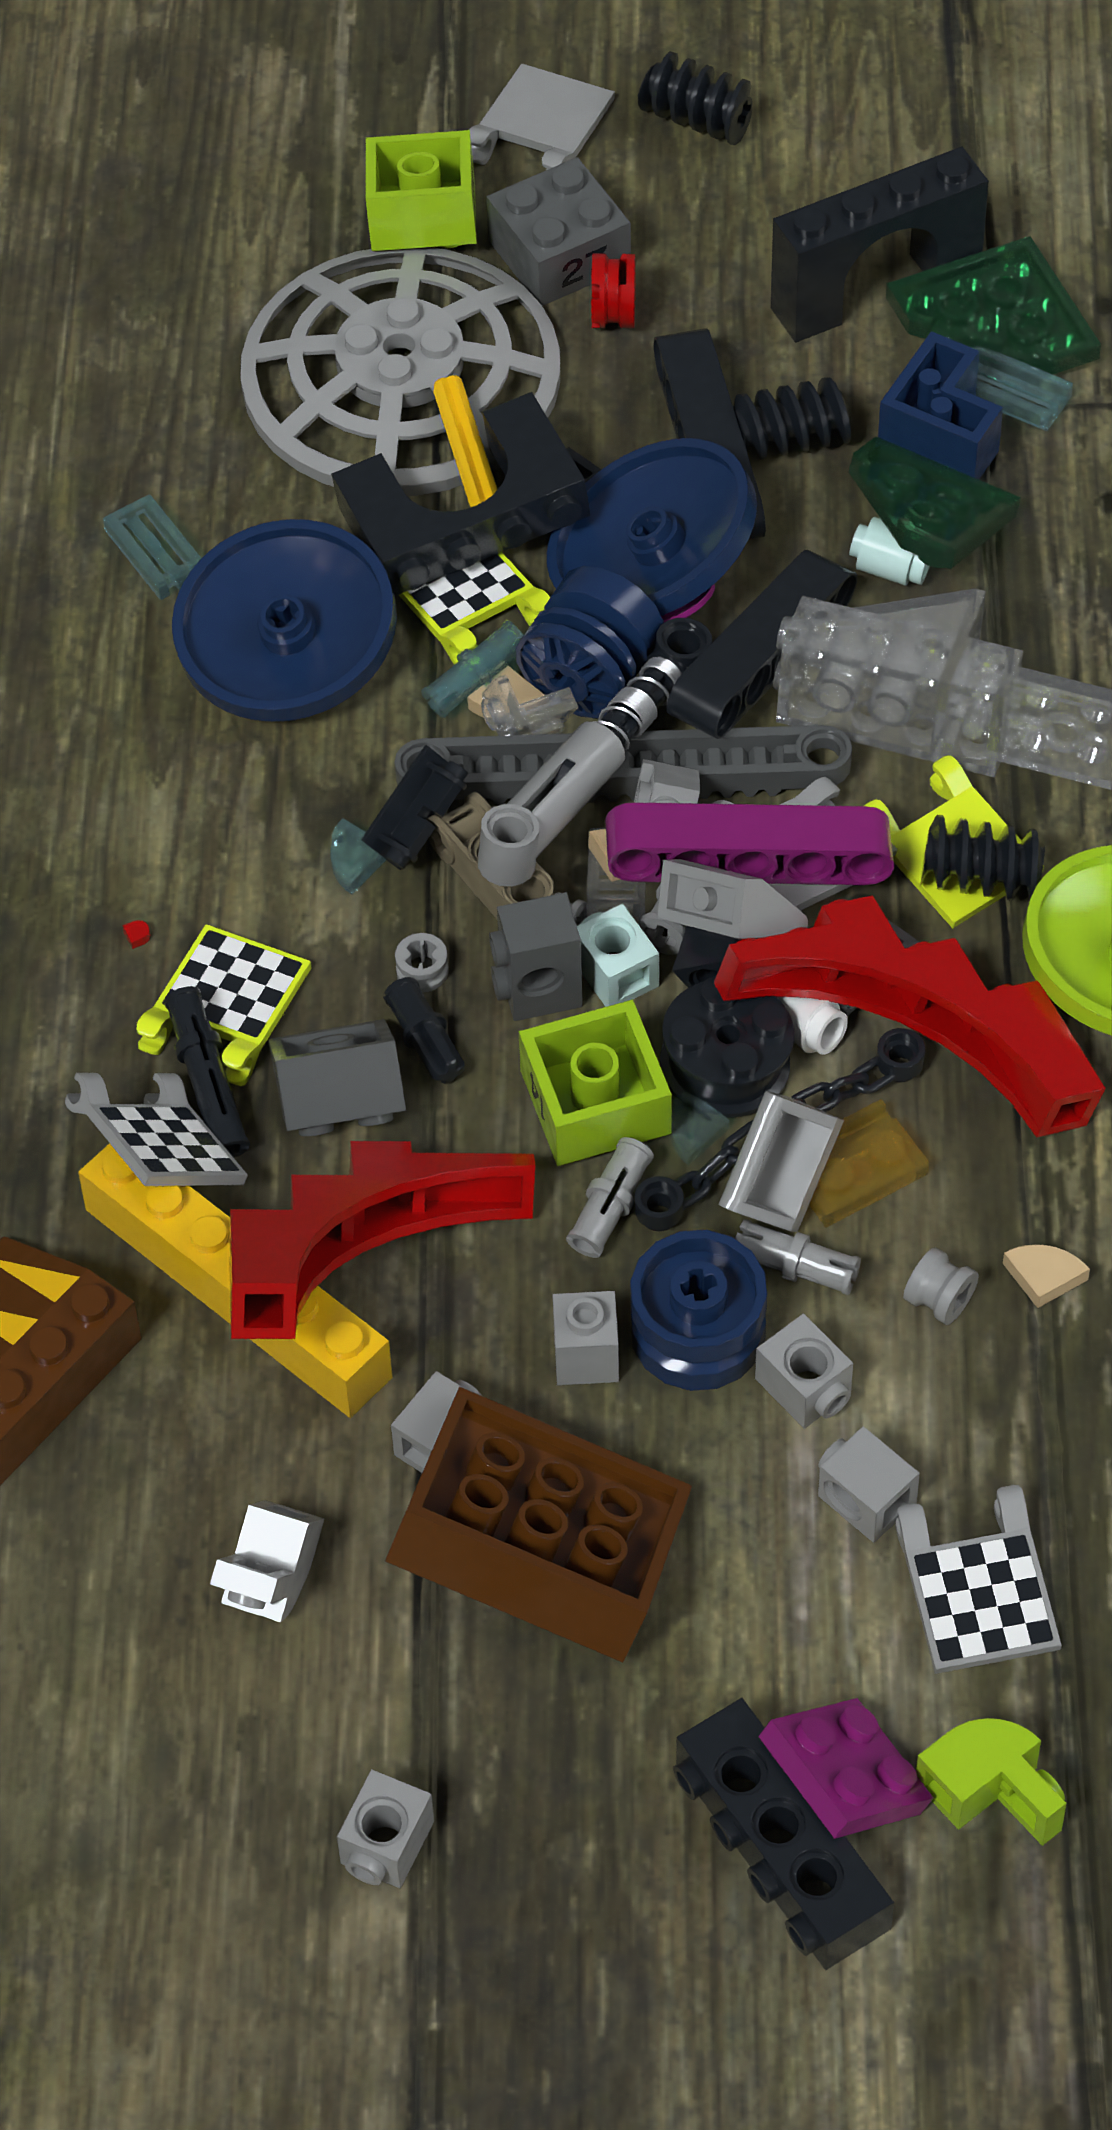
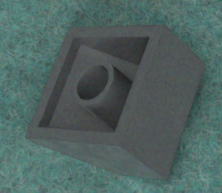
M385 1019L268 1039L287 1131L298 1129L300 1136H316L333 1131L335 1129L334 1123L357 1119L360 1126H373L392 1121L394 1119L393 1113L406 1111L396 1044Z

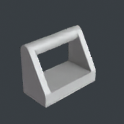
M681 859L663 860L657 914L659 919L738 939L763 938L787 933L798 927H808L807 916L761 878Z
M765 1091L718 1205L779 1228L798 1232L844 1120L792 1097Z

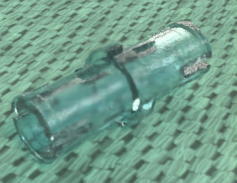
M506 620L500 628L473 650L465 648L457 655L458 662L429 686H425L421 690L425 699L431 698L427 702L428 705L441 718H445L482 685L485 688L494 682L493 676L516 658V646L520 642L519 639L524 636L523 633L511 621Z

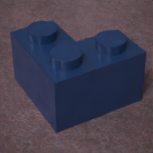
M931 331L880 402L878 447L974 487L999 452L1003 414L1002 406L976 396L980 351Z

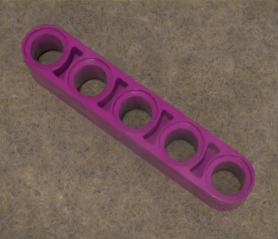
M625 803L614 807L605 818L609 871L614 877L625 881L661 882L663 860L681 859L761 878L768 884L870 885L884 881L894 870L889 817L884 811L874 807Z

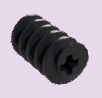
M672 51L665 55L661 63L657 62L650 67L638 93V106L640 110L646 112L653 110L656 116L665 119L671 116L676 124L685 126L689 123L692 130L701 133L707 130L710 137L719 140L726 138L730 145H736L741 142L752 115L751 82L749 80L742 79L733 91L731 90L733 83L731 73L724 72L715 84L713 83L714 67L706 65L697 77L695 76L696 60L687 58L678 70V54Z
M831 377L821 378L817 391L810 381H803L799 383L796 395L789 385H782L778 387L775 399L768 389L757 391L754 404L746 393L737 394L734 399L733 408L746 451L749 446H754L761 460L767 459L770 442H775L781 455L784 456L788 455L791 438H796L803 452L809 451L811 434H817L824 448L830 447L832 430H838L845 444L851 441V425L847 405L842 392Z
M937 814L928 830L920 886L927 874L934 872L938 890H944L951 876L956 875L960 892L963 894H967L976 878L981 881L984 897H990L998 882H1002L1007 900L1013 901L1021 886H1027L1030 900L1036 886L1041 881L1045 846L1040 847L1038 832L1036 829L1031 828L1027 831L1021 844H1018L1014 827L1011 825H1006L998 840H994L990 822H983L975 836L972 837L968 821L964 818L958 820L952 833H947L944 816Z

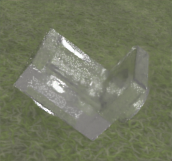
M506 675L494 678L482 693L481 708L483 717L488 727L492 731H497L498 736L560 734L566 729L564 726L566 720L578 708L570 687L519 704Z

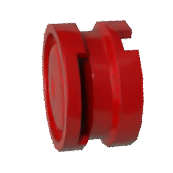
M593 253L591 279L592 328H605L607 323H619L621 328H635V254H622L620 259H609L606 253Z

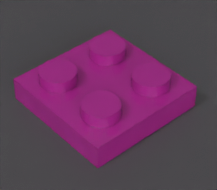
M858 1698L771 1719L758 1736L834 1839L920 1815L933 1799V1796L917 1777L913 1766L901 1756L879 1727L875 1716L863 1706Z

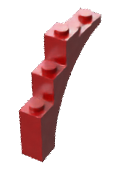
M873 895L852 900L839 899L823 905L812 928L798 927L783 934L758 939L745 938L734 944H729L714 981V985L723 1001L763 996L813 998L857 1007L900 1022L942 1044L978 1070L1011 1102L1036 1138L1087 1126L1106 1089L1038 980L1018 985L1003 984L988 991L956 938L932 943L923 941L904 948Z
M350 1141L349 1175L291 1174L290 1210L230 1209L231 1339H295L298 1318L311 1292L331 1272L361 1253L397 1238L439 1227L479 1221L533 1219L534 1154L412 1153L411 1141Z

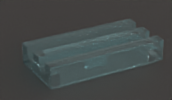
M977 344L974 348L980 351L977 378L1000 387L1002 390L977 380L975 396L1002 406L1003 413L1048 431L1072 397L1073 383ZM1021 397H1024V398H1026V399H1028V400H1031V401H1033V402H1035V403H1038V404H1040V405H1043V406L1047 407L1048 409H1046V408H1044V407H1041V406H1039V405H1036V404H1034V403H1032V402H1029V401H1027V400H1024V399H1022Z
M150 494L103 518L106 533L160 600L170 596L169 588L176 586L180 591L188 574L201 559L199 554ZM142 513L146 515L184 564L176 565L155 535L139 519L138 515ZM122 523H126V525L130 528V530L134 533V535L138 538V540L142 543V545L146 548V550L150 553V555L154 558V560L165 572L164 574H162L158 570V568L154 565V563L150 560V558L146 555V553L142 550V548L138 545V543L134 540V538L130 535V533L126 530Z

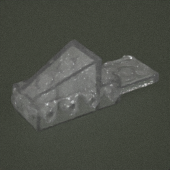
M974 588L854 608L802 596L794 616H784L779 628L776 644L777 649L782 650L773 682V688L779 690L776 722L790 726H833L842 730L849 737L850 741L932 762L951 755L959 762L963 770L994 778L1000 763L1003 762L1112 790V689L1021 667L1023 650L980 640L986 591Z

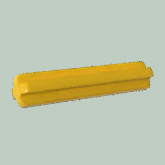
M451 375L435 381L433 393L471 508L487 500L498 489L463 381L459 376Z

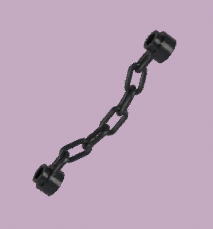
M896 1028L889 1030L879 1039L877 1056L857 1067L851 1075L840 1077L831 1083H816L795 1093L791 1097L806 1104L804 1099L824 1091L823 1100L825 1103L815 1108L827 1112L839 1105L840 1101L853 1098L860 1093H874L892 1081L907 1082L916 1077L923 1069L925 1043L919 1034L910 1029ZM895 1058H904L909 1062L898 1063L892 1060ZM878 1066V1069L884 1076L868 1085L869 1075L866 1072ZM848 1084H851L853 1087L842 1092L838 1089ZM753 1120L729 1136L723 1142L721 1150L699 1171L687 1172L675 1180L663 1176H655L644 1180L635 1192V1214L639 1222L648 1229L658 1232L666 1231L675 1226L681 1220L683 1210L706 1197L710 1192L711 1185L733 1164L735 1165L740 1151L737 1146L733 1145L748 1134ZM718 1164H720L709 1176H707ZM692 1180L693 1188L698 1191L684 1199L681 1186ZM655 1206H664L669 1209L665 1212L650 1211Z

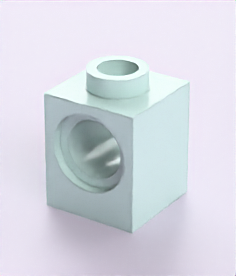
M623 903L606 912L591 914L577 926L581 939L582 975L605 1007L635 999L659 987V952ZM616 952V953H619V954H606V953Z

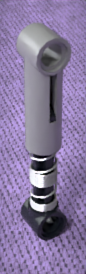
M674 618L660 625L656 633L654 650L647 657L644 666L639 672V677L631 679L627 686L618 692L611 702L608 703V706L601 711L598 721L581 724L507 804L495 806L485 813L481 820L478 851V869L484 878L496 885L511 887L523 884L531 878L535 871L536 858L623 764L625 750L629 749L630 746L629 739L642 735L649 725L653 723L657 718L659 706H667L669 695L677 679L712 644V635L705 625L691 618Z

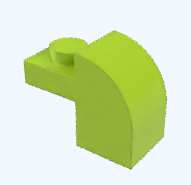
M990 1718L968 1721L947 1732L918 1755L917 1777L933 1796L932 1802L958 1830L998 1799L1042 1846L1062 1831L1067 1804L1065 1802V1795L1060 1785L1048 1772L1042 1769L1035 1770L1037 1769L1041 1740L1021 1725L1006 1720Z

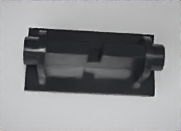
M425 745L361 841L399 870L401 868L405 869L409 861L416 863L418 860L417 854L436 828L425 819L433 815L444 816L459 792L466 789L467 785L463 781L469 773L453 761L447 762L433 749Z

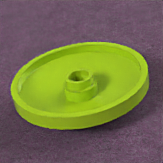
M1112 845L1074 854L1054 866L1041 879L1029 902L1023 923L1022 939L1029 969L1048 997L1058 1007L1079 1022L1112 1036Z

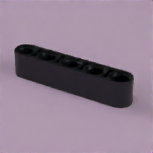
M704 328L654 337L653 346L656 369L676 438L711 441L723 446L735 455L749 475L757 498L755 523L748 540L764 537L766 524L761 496L709 329Z
M810 550L801 552L681 674L669 695L667 713L716 739H721L843 613L856 589L858 578L856 572Z

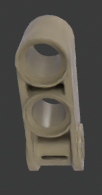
M473 792L465 796L463 805L443 817L433 815L425 819L436 827L428 840L437 855L454 869L496 919L498 906L554 895L553 881L550 875L537 862L531 878L523 884L512 887L496 885L481 875L478 869L481 820L485 813L491 809V806L479 793Z

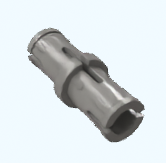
M622 1137L616 1145L617 1149L601 1177L593 1179L586 1190L588 1201L579 1215L574 1228L570 1230L566 1237L568 1244L585 1256L592 1258L600 1257L604 1250V1245L619 1218L628 1215L634 1205L635 1200L632 1194L647 1165L654 1158V1154L648 1146L636 1139ZM616 1180H618L620 1185L605 1213L601 1214L600 1210Z
M743 1220L740 1225V1231H743V1234L737 1232L735 1239L751 1250L761 1265L782 1271L783 1279L795 1282L800 1277L841 1291L842 1294H850L853 1288V1284L850 1282L851 1280L856 1281L861 1263L860 1257L850 1256L811 1243L810 1236L797 1232L793 1237L754 1224L750 1220Z

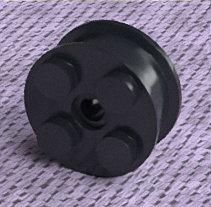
M715 976L687 988L668 1007L663 1020V1044L660 1052V1067L670 1092L687 1107L715 1117H742L757 1112L765 1091L781 1094L786 1087L790 1074V1054L794 1044V1025L788 1010L776 996L723 1001L714 985Z

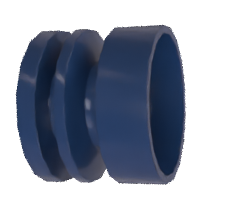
M581 566L569 570L544 606L545 610L540 611L516 646V662L524 678L547 696L549 702L577 716L598 719L601 711L608 706V703L640 672L647 657L654 650L656 633L664 621L650 598L639 587L623 576L600 567Z

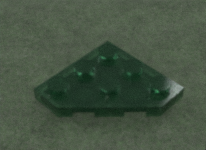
M1031 236L886 284V299L910 335L926 339L932 331L980 351L979 355L1049 375L1100 359L1101 343Z
M877 436L853 452L848 471L900 548L918 555V559L922 563L935 568H948L951 570L1016 517L1021 500L1019 496Z

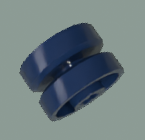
M710 1230L679 1231L656 1241L638 1259L630 1280L631 1333L633 1349L644 1368L665 1384L689 1391L718 1389L740 1379L756 1363V1348L764 1343L766 1339L767 1289L765 1272L753 1252L731 1236Z

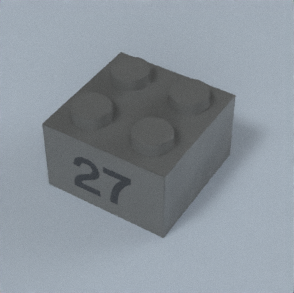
M578 157L486 196L488 241L522 285L542 306L591 285L593 253H606L609 259H620L622 254H631L630 221Z

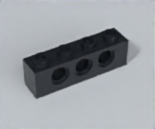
M740 1698L677 1736L676 1765L673 1766V1772L685 1794L691 1800L700 1797L712 1813L710 1823L722 1845L728 1851H733L737 1848L750 1867L747 1869V1874L758 1895L766 1903L775 1900L788 1918L785 1921L787 1932L798 1950L805 1956L813 1953L826 1971L892 1929L894 1901L845 1836L834 1839L758 1737L765 1727L745 1700ZM735 1778H745L752 1781L756 1786L746 1792H736L729 1789L725 1784ZM771 1829H784L791 1833L794 1838L786 1843L777 1844L766 1840L762 1835ZM810 1880H820L827 1883L832 1890L821 1896H813L804 1892L800 1886Z

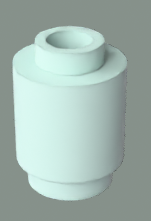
M873 517L868 526L859 524L849 555L857 558V570L907 586L909 581L922 585L931 565L936 543L925 540L924 533Z

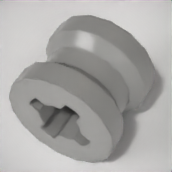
M935 1247L923 1256L913 1270L906 1284L903 1298L915 1307L924 1304L933 1310L934 1317L938 1321L949 1325L957 1319L969 1302L978 1283L979 1274L968 1266L958 1268L949 1263L948 1255Z

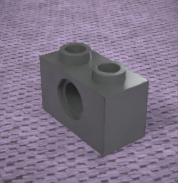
M567 892L498 906V931L489 932V942L495 966H491V976L496 998L498 1001L508 999L513 1020L519 1021L582 1007L581 939Z

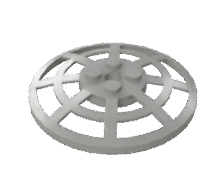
M431 247L383 251L368 249L328 260L302 273L273 296L260 311L248 332L241 354L240 379L247 414L258 435L278 457L297 471L323 484L334 487L331 473L353 465L330 458L306 446L297 439L306 428L320 417L325 422L345 432L376 439L375 455L382 453L407 496H418L447 491L462 486L463 483L455 459L441 464L418 468L396 469L398 440H413L446 432L440 414L425 419L400 422L402 408L415 407L435 400L433 393L434 382L451 375L460 377L464 361L492 365V369L484 383L468 400L491 471L493 472L499 469L500 466L489 449L481 412L500 393L511 369L541 378L539 388L534 396L547 418H549L555 406L560 386V348L554 326L542 305L524 285L503 270L478 258L447 249ZM385 263H402L401 269L369 272L347 279L340 284L328 279L357 268ZM424 263L447 266L472 273L497 286L478 291L471 285L454 277L423 270ZM398 282L395 298L383 299L370 304H366L351 293L374 284ZM420 283L442 287L463 297L443 308L417 299ZM306 290L319 296L301 314L292 330L290 338L259 343L269 323L288 303ZM517 299L526 308L538 324L544 345V358L512 350L508 326L495 306ZM330 305H334L349 316L337 334L307 336L315 320ZM481 312L492 329L495 346L463 341L462 332L457 323ZM395 348H406L412 351L407 356L387 354ZM335 354L338 375L317 390L306 372L303 360L304 355ZM287 358L291 382L303 403L280 424L271 414L261 395L256 375V363ZM351 392L365 402L380 406L378 420H371L360 417L334 404Z

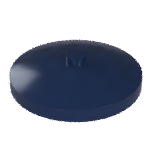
M693 438L671 439L634 450L607 465L585 483L590 516L578 520L570 526L552 531L547 548V569L552 584L557 589L569 570L581 566L604 568L623 576L639 587L656 605L661 616L668 614L707 591L737 560L751 535L755 523L757 498L754 485L735 455L723 446L711 441Z
M288 519L267 522L240 531L220 542L201 558L188 574L178 593L173 610L172 634L178 658L188 679L195 689L212 704L226 712L251 720L290 721L310 717L339 705L358 692L374 676L392 645L396 629L397 610L387 572L376 554L355 535L331 524L312 520Z

